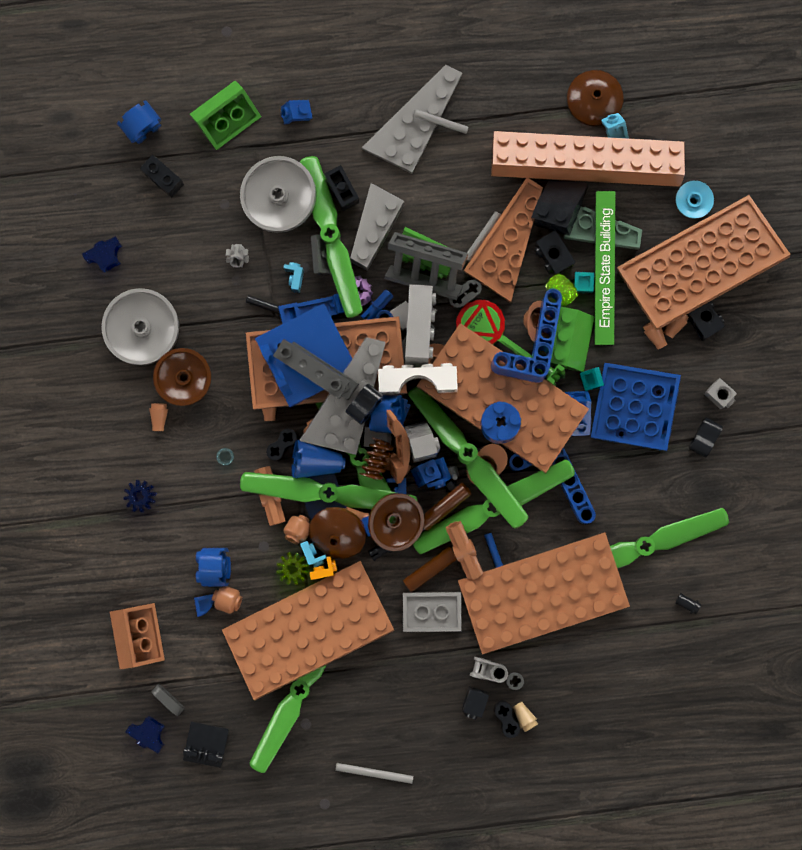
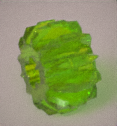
M556 274L545 285L547 291L549 289H557L561 292V305L564 307L572 303L578 296L577 289L564 275Z
M289 552L287 553L289 560L281 556L284 564L277 563V566L283 568L276 572L277 574L284 573L280 578L281 581L288 577L287 584L290 585L293 578L294 584L297 585V577L304 581L305 578L301 574H309V571L303 570V567H308L309 564L305 563L302 565L301 562L306 558L303 556L300 560H297L299 553L296 552L294 559H292V554ZM292 563H295V567L298 568V571H295L294 574H291L290 569H288V566H291Z

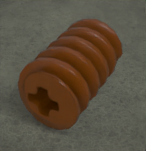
M372 437L371 439L376 442L375 444H369L373 451H367L366 453L370 458H364L368 466L361 467L366 472L359 474L375 480H383V476L379 473L385 472L386 469L382 465H388L389 463L384 458H390L391 455L387 451L394 448L389 442Z

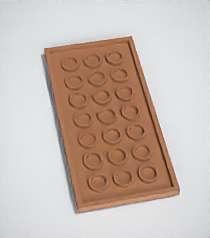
M750 195L618 266L617 271L657 331L790 258V253Z
M399 316L334 323L352 359L364 339L369 337L386 342L379 369L386 365H392L394 368H402V365H404ZM270 330L246 333L254 410L289 406L255 340L256 337ZM378 374L374 385L377 391H379ZM404 384L399 394H407L406 384ZM324 390L296 405L323 403L329 392Z
M460 323L432 363L433 367H441V364L452 363L453 366H457V392L438 393L435 386L425 379H421L417 388L480 430L481 418L488 406L498 401L511 404L520 414L521 426L516 437L502 445L546 474L589 408L545 379L540 383H535L494 373L491 369L492 360L497 353L503 351ZM496 361L499 366H505L503 361ZM515 365L518 370H524L522 365ZM497 420L498 427H500L501 425L505 426L504 420Z
M605 532L485 571L479 578L468 580L467 577L458 580L482 654L630 607Z
M361 561L335 573L334 576H329L222 629L253 700H257L395 631Z

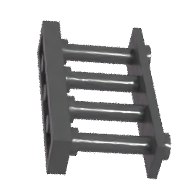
M395 232L388 244L389 250L396 251L394 266L391 265L384 279L407 286L409 284L433 286L432 293L457 300L463 286L456 284L457 272L463 269L468 253ZM403 254L414 257L412 271L401 268ZM421 259L432 262L430 276L419 273ZM440 264L450 267L448 281L437 279Z
M283 339L273 355L338 399L342 396L349 400L359 383L296 342L291 344Z

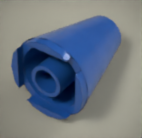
M297 440L295 441L292 458H294L292 477L303 478L340 473L341 469L345 468L346 459L342 457V453Z

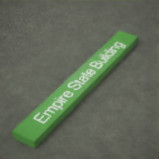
M596 191L594 345H614L615 191Z

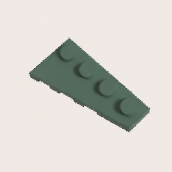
M581 207L570 236L564 235V239L595 243V212L590 208ZM615 220V247L639 250L642 229Z

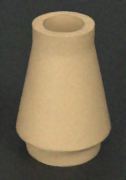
M523 702L512 707L520 729L523 728L524 732L538 725L537 718Z

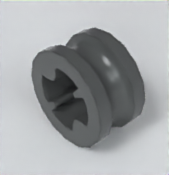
M513 672L508 675L506 683L510 689L518 690L523 686L524 679L521 674ZM513 676H517V679L520 678L517 687H513L514 684H510Z

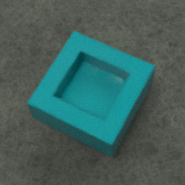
M575 272L574 292L593 293L594 273Z
M599 367L580 373L585 391L604 386Z

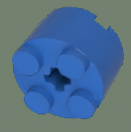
M146 100L143 101L145 105L140 106L137 104L122 116L124 119L122 123L120 121L117 122V125L132 143H142L147 138L145 136L150 131L154 133L162 126L160 124L161 118Z
M383 395L382 402L371 413L370 431L392 433L387 426L386 410H391L400 423L401 420H405L406 407L404 399H400L401 395Z
M498 401L491 404L485 409L481 418V430L484 437L495 444H503L513 440L521 426L519 412L514 406L506 402ZM497 420H504L505 426L501 425L500 427H498Z
M202 548L201 551H197L196 562L199 563V571L196 572L197 583H201L203 587L228 586L229 583H226V579H230L231 560L230 557H226V552H229L228 548Z

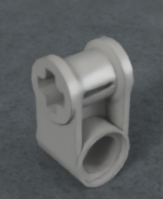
M474 656L475 664L473 672H470V676L498 683L504 682L507 679L508 671L504 665ZM502 668L505 671L504 677L496 678L494 670Z

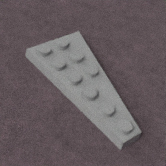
M445 65L362 147V150L413 174L437 124L413 117L414 110L417 109L441 117L462 77V72Z
M369 337L364 339L343 372L359 383L358 387L349 400L342 396L338 399L329 393L320 410L300 438L301 442L357 454L364 423L360 425L345 411L365 385L370 384L374 387L385 341Z

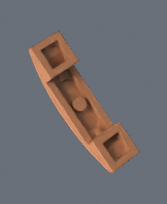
M386 410L387 426L394 437H396L397 456L389 458L390 474L396 483L400 484L409 466L410 443L407 432L391 410Z

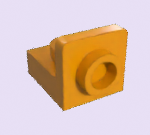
M331 556L326 557L328 569H325V566L314 567V571L310 572L311 580L334 576V571H337L336 561L331 560Z

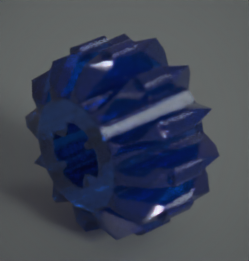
M136 480V487L134 484L129 483L131 490H124L129 496L123 497V500H130L126 506L131 507L133 505L132 511L136 512L139 507L140 512L143 513L145 510L144 506L148 510L151 509L149 502L156 503V500L151 499V496H156L157 493H150L154 486L150 485L147 487V481H143L141 485L140 480ZM142 491L144 498L138 501L136 494Z

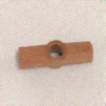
M270 466L254 470L255 473L273 475ZM259 494L262 506L265 507L269 525L273 526L286 522L281 506V498Z
M461 521L450 523L446 527V531L453 544L452 548L457 561L461 563L468 580L479 578L483 574V570L476 557L477 553L472 540L468 538Z

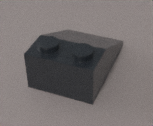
M550 179L533 211L531 218L534 226L551 231L556 230L558 233L570 236L589 183Z

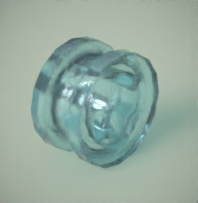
M228 448L220 449L216 455L217 461L222 465L231 464L234 460L233 451ZM229 452L230 460L223 462L221 460L223 457H220L221 453Z

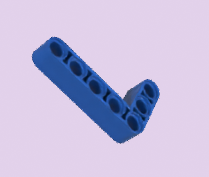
M549 289L542 300L532 357L499 352L494 356L491 363V369L494 373L535 383H540L546 378L550 368L562 302V294L559 290ZM548 298H554L556 302L552 303ZM545 315L551 316L553 320H547ZM541 333H547L550 338H544ZM538 351H544L546 356H540ZM496 361H503L505 366H499ZM515 365H522L524 370H518ZM534 369H541L543 374H537Z
M563 447L556 459L562 458L570 462ZM516 453L508 461V465L513 471H521L532 465L521 458L522 466L519 468L515 467L512 463L513 458H521ZM575 472L573 476L574 482L571 486L566 485L564 482L560 485L577 520L582 524H588L594 521L596 514ZM575 492L582 495L580 503L573 501L572 497ZM583 510H588L591 514L590 519L587 521L581 517Z

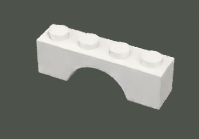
M452 363L441 364V367H433V364H422L418 368H414V365H402V368L386 365L382 366V369H378L379 392L382 395H397L404 384L417 378L431 382L438 393L457 392V366H453Z

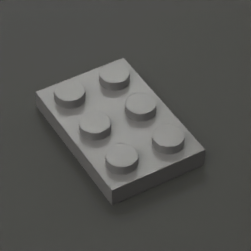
M461 592L403 593V632L461 631Z

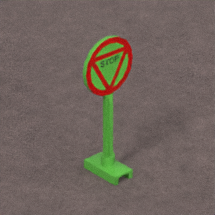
M475 300L466 304L460 310L456 320V329L461 323L492 345L500 342L517 355L532 357L531 354L503 335L505 318L496 304L487 300ZM559 364L554 369L550 367L546 376L547 381L556 386V382L560 377L562 379L565 377V368Z

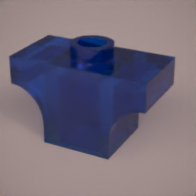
M115 236L105 242H97L94 244V248L82 253L88 264L97 263L105 273L121 264L117 253L122 244Z
M151 716L146 717L141 725L131 724L125 732L136 739V743L143 748L148 747L156 753H159L165 745L161 740V732L165 726Z

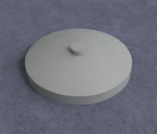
M285 156L265 158L252 166L245 175L240 189L241 205L246 216L259 228L275 233L287 232L303 224L312 213L316 202L315 182L309 171L300 162Z
M131 289L115 297L106 308L102 319V335L108 349L120 360L132 365H149L158 362L165 353L171 351L175 346L179 335V319L174 307L163 295L150 289Z

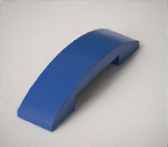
M338 294L298 304L296 302L278 306L282 324L323 303L331 317L345 312Z

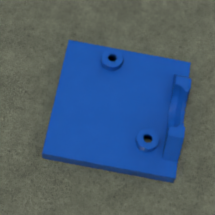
M324 303L255 338L290 408L325 389L273 356L283 339L291 344L296 342L342 373L352 360Z
M604 363L602 374L604 386H601L599 390L591 438L667 451L681 375ZM660 390L661 394H656V391ZM620 432H623V433H624V435H623L622 437L619 436V433H620Z

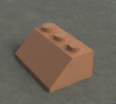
M155 603L110 612L120 669L133 668L165 660Z

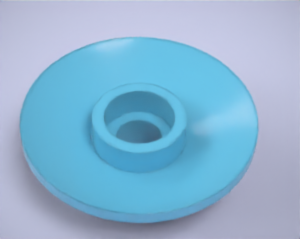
M700 181L686 182L679 188L676 194L677 208L684 216L689 218L705 216L710 212L714 204L712 190L708 185ZM695 198L697 203L692 204L690 199Z

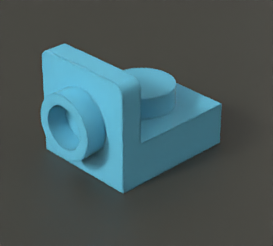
M619 113L611 114L601 120L606 128L608 138L629 139L626 122Z
M292 262L289 265L284 264L283 268L285 271L294 273L289 278V286H291L292 292L300 293L304 275L303 267Z
M308 541L300 544L309 565L313 564L314 567L325 563L326 554L318 558L314 557L317 552L313 543L309 544Z

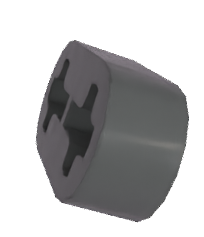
M469 280L463 284L459 297L461 295L465 297L461 299V304H454V299L449 298L450 306L460 309L478 297L481 292V284L477 280ZM470 284L472 286H477V293H474L473 291L469 294L466 293L470 288Z
M157 684L151 691L176 716H179L185 709L160 684Z

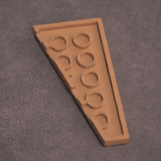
M529 178L525 179L463 271L510 303L533 225L531 217L543 187Z

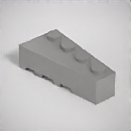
M372 183L370 184L350 257L353 264L366 271L370 268L404 207L403 200Z
M409 284L405 365H414V368L421 367L422 364H428L429 358L433 359V347H429L430 340H434V329H431L430 326L431 322H435V311H431L432 304L436 303V293H432L433 286Z
M427 421L404 426L409 438L413 462L436 458L440 445L438 437H433Z

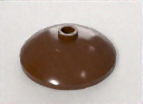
M590 70L578 75L572 81L567 93V104L571 114L579 122L589 126H602V119L620 112L624 100L623 90L617 79L601 70ZM599 92L600 96L595 97L593 93Z
M178 348L165 353L158 360L153 373V381L158 394L165 401L173 405L187 406L198 402L208 392L211 384V370L205 358L198 352L187 348ZM187 375V380L181 381V376Z
M392 493L381 498L373 506L368 519V529L371 538L378 546L389 551H401L413 545L420 537L424 527V513L420 504L411 496L403 493ZM393 516V521L389 522L390 517Z
M330 507L314 515L309 525V536L313 545L323 554L332 558L344 559L352 557L361 551L366 541V530L363 522L353 512L344 508Z

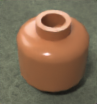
M299 515V517L292 516L283 530L285 538L296 545L305 542L309 536L310 524L308 522L310 520L303 515Z
M226 586L214 591L212 601H215L214 606L217 610L231 614L240 608L242 596H240V592L237 589Z

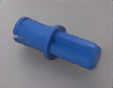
M384 290L374 302H371L372 304L361 317L364 320L374 319L378 312L382 311L390 302L393 295L388 290Z

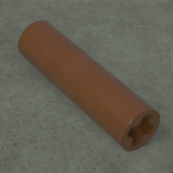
M460 483L424 514L423 528L427 531L430 530L471 495L468 487L464 483Z
M447 547L402 581L412 593L455 562L457 559L450 547Z

